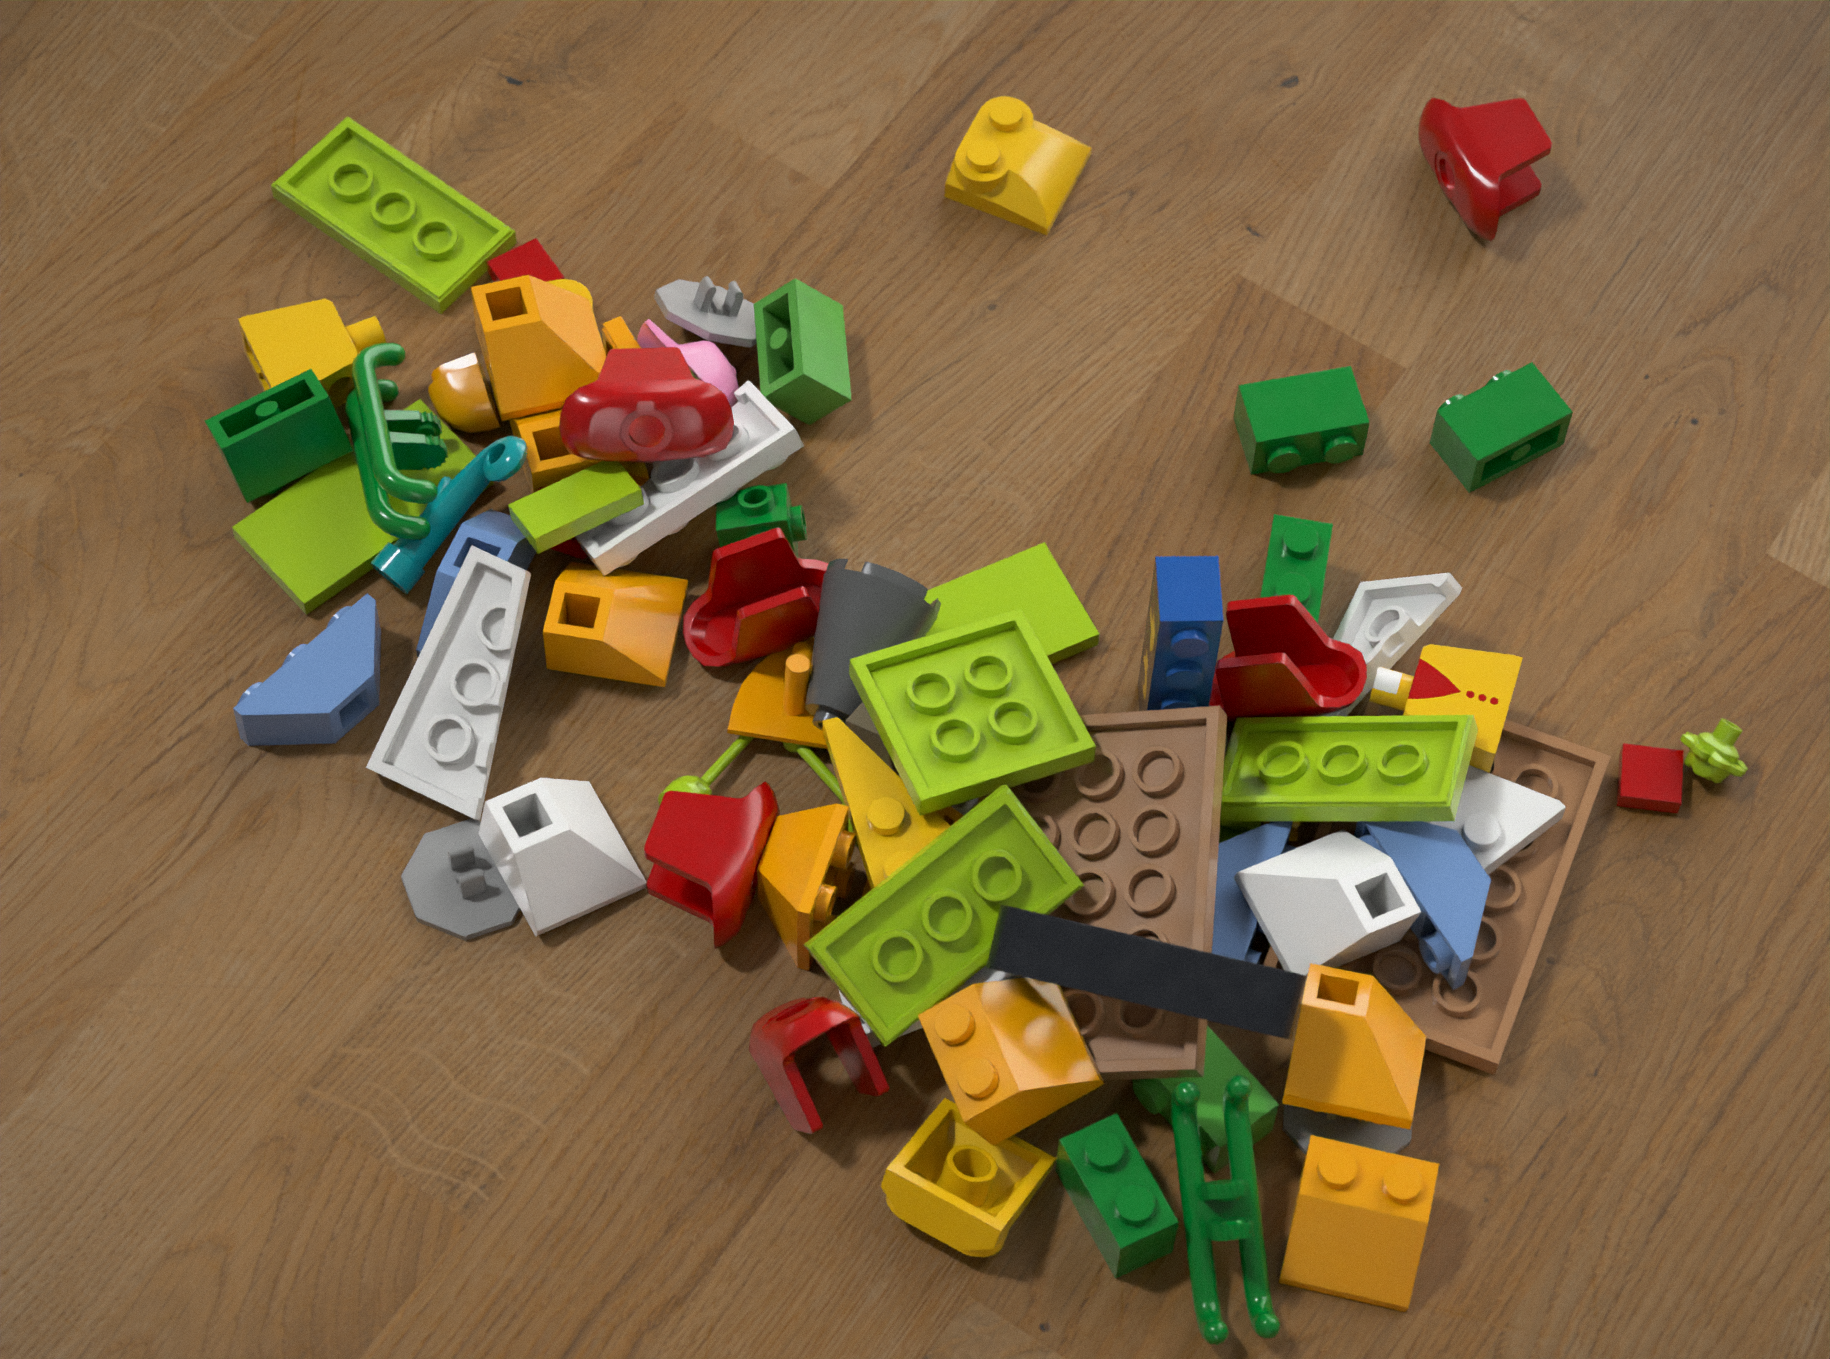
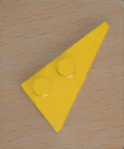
M838 717L822 720L825 742L845 806L849 807V819L872 890L947 830L950 825L936 811L920 816L902 779Z

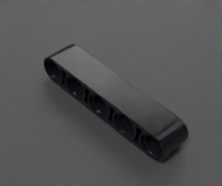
M1006 905L1000 906L986 968L1288 1040L1293 1039L1307 978L1306 975Z

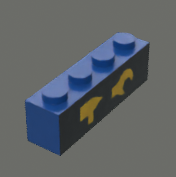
M1219 556L1155 557L1138 677L1139 711L1209 706L1224 621Z

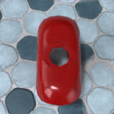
M1431 98L1426 103L1419 118L1418 140L1421 151L1435 173L1444 194L1456 208L1467 228L1479 237L1492 242L1497 233L1500 216L1539 196L1542 184L1530 165L1550 154L1552 148L1551 139L1527 101L1523 98L1462 108L1455 107L1442 99Z
M677 347L610 350L598 379L593 383L579 387L566 398L559 422L562 442L570 454L589 460L658 462L713 455L727 448L732 438L734 427L732 408L725 393L711 383L695 379L680 348Z
M774 528L715 549L712 553L708 589L692 602L683 619L684 639L692 656L703 666H729L781 652L793 647L796 643L814 638L823 576L828 563L817 559L797 558L781 528Z
M1281 595L1235 600L1227 603L1226 619L1234 651L1225 655L1216 663L1209 706H1220L1227 714V722L1235 723L1237 717L1322 716L1349 707L1363 691L1367 680V666L1362 652L1348 643L1328 637L1296 596Z
M763 782L742 798L667 791L663 796L646 840L644 856L647 860L654 863L647 880V892L664 902L709 922L714 931V949L725 945L739 933L756 893L755 890L758 884L757 868L776 817L780 815L776 794L770 784Z
M826 997L799 998L772 1009L753 1024L749 1042V1052L761 1070L790 1125L794 1130L810 1134L822 1129L823 1124L796 1066L794 1056L799 1049L823 1033H826L859 1093L879 1097L890 1090L863 1029L860 1016L841 1002Z

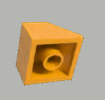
M1027 977L976 983L918 1015L963 1122L992 1146L1104 1084L1064 994L1057 984Z
M1311 1135L1302 1166L1279 1283L1407 1312L1428 1226L1439 1164Z

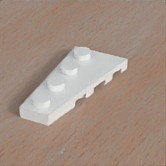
M749 380L734 392L738 402L732 407L734 427L732 438L726 449L705 457L654 462L651 478L642 486L638 485L642 490L644 505L575 536L582 550L603 576L616 568L630 564L639 553L665 536L679 532L691 519L714 504L728 500L740 487L763 472L780 466L786 461L788 456L804 446L796 429Z
M473 545L471 546L366 768L480 821L531 573Z

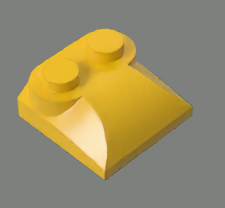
M1007 96L996 97L983 104L959 145L945 182L944 197L1047 236L1085 167L1092 148L1043 123L1033 120L1031 109L1023 101Z
M944 1098L886 1168L881 1188L886 1194L888 1207L903 1221L965 1255L988 1257L998 1253L1003 1248L1009 1229L1052 1170L1056 1158L1015 1135L992 1146L963 1122L956 1103Z

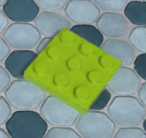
M1022 608L849 660V676L920 816L991 794L1001 785H1007L1010 788L1094 762L1096 745Z

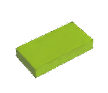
M601 461L510 503L508 507L511 520L539 554L644 505L641 488L619 461Z

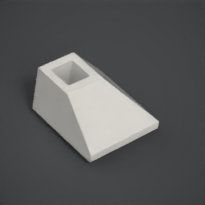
M539 778L485 801L478 834L535 936L646 888L647 882L589 781Z
M1340 830L1241 870L1234 876L1237 885L1284 970L1308 976L1310 963L1337 968L1399 942L1421 913L1418 904L1392 858L1345 830Z

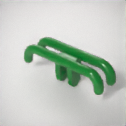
M396 343L374 344L361 350L354 358L352 377L355 387L346 398V415L367 512L373 523L387 534L409 540L425 539L431 531L429 521L424 517L404 515L395 511L390 505L388 494L405 502L427 504L436 499L438 488L432 481L413 479L403 475L399 470H422L423 468L427 470L433 468L435 470L436 467H441L442 463H446L445 458H448L446 443L439 436L442 434L441 422L437 415H433L432 412L384 410L382 402L395 400L399 394V387L392 380H377L375 370L379 367L400 365L405 359V350L400 344Z
M1243 1075L1230 1077L1223 1089V1116L1231 1179L1205 1182L1197 1116V1102L1200 1098L1199 1087L1191 1081L1180 1082L1174 1088L1171 1099L1172 1127L1194 1311L1200 1334L1211 1345H1220L1228 1337V1328L1223 1321L1220 1309L1212 1241L1238 1240L1245 1301L1251 1326L1255 1333L1263 1339L1274 1338L1280 1331V1321L1275 1315L1270 1293L1250 1126L1249 1096L1252 1092V1085L1250 1080Z

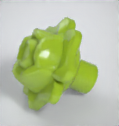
M1721 718L1713 733L1703 732L1695 735L1687 731L1686 734H1682L1680 741L1689 748L1684 764L1692 767L1696 775L1706 780H1711L1714 783H1721L1730 774L1742 777L1748 768L1743 761L1738 760L1739 754L1734 746L1742 733V729L1731 721Z

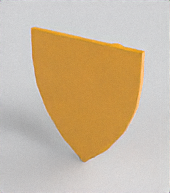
M815 638L796 643L793 647L781 652L770 654L756 665L741 684L732 707L727 733L828 749L823 731L813 725L814 716L805 709Z

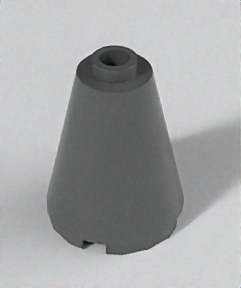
M839 558L829 562L823 576L805 709L814 716L812 721L814 726L823 731L822 720L838 717L846 725V719L863 702L849 676V660L851 658L927 635L937 620L941 602L938 598L931 604L926 602L924 599L928 589L919 582L900 572L866 561L861 572L845 569L848 559Z

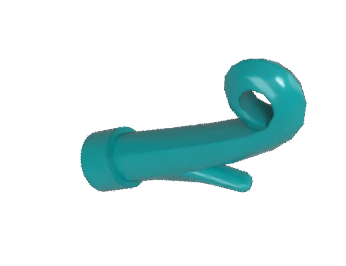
M516 436L501 438L483 449L453 479L446 476L443 477L437 486L438 495L436 499L428 503L420 517L426 518L431 525L429 535L421 540L399 538L394 545L388 542L370 563L371 566L391 584L408 594L424 575L425 571L422 568L490 481H505L521 469L527 458L526 442Z

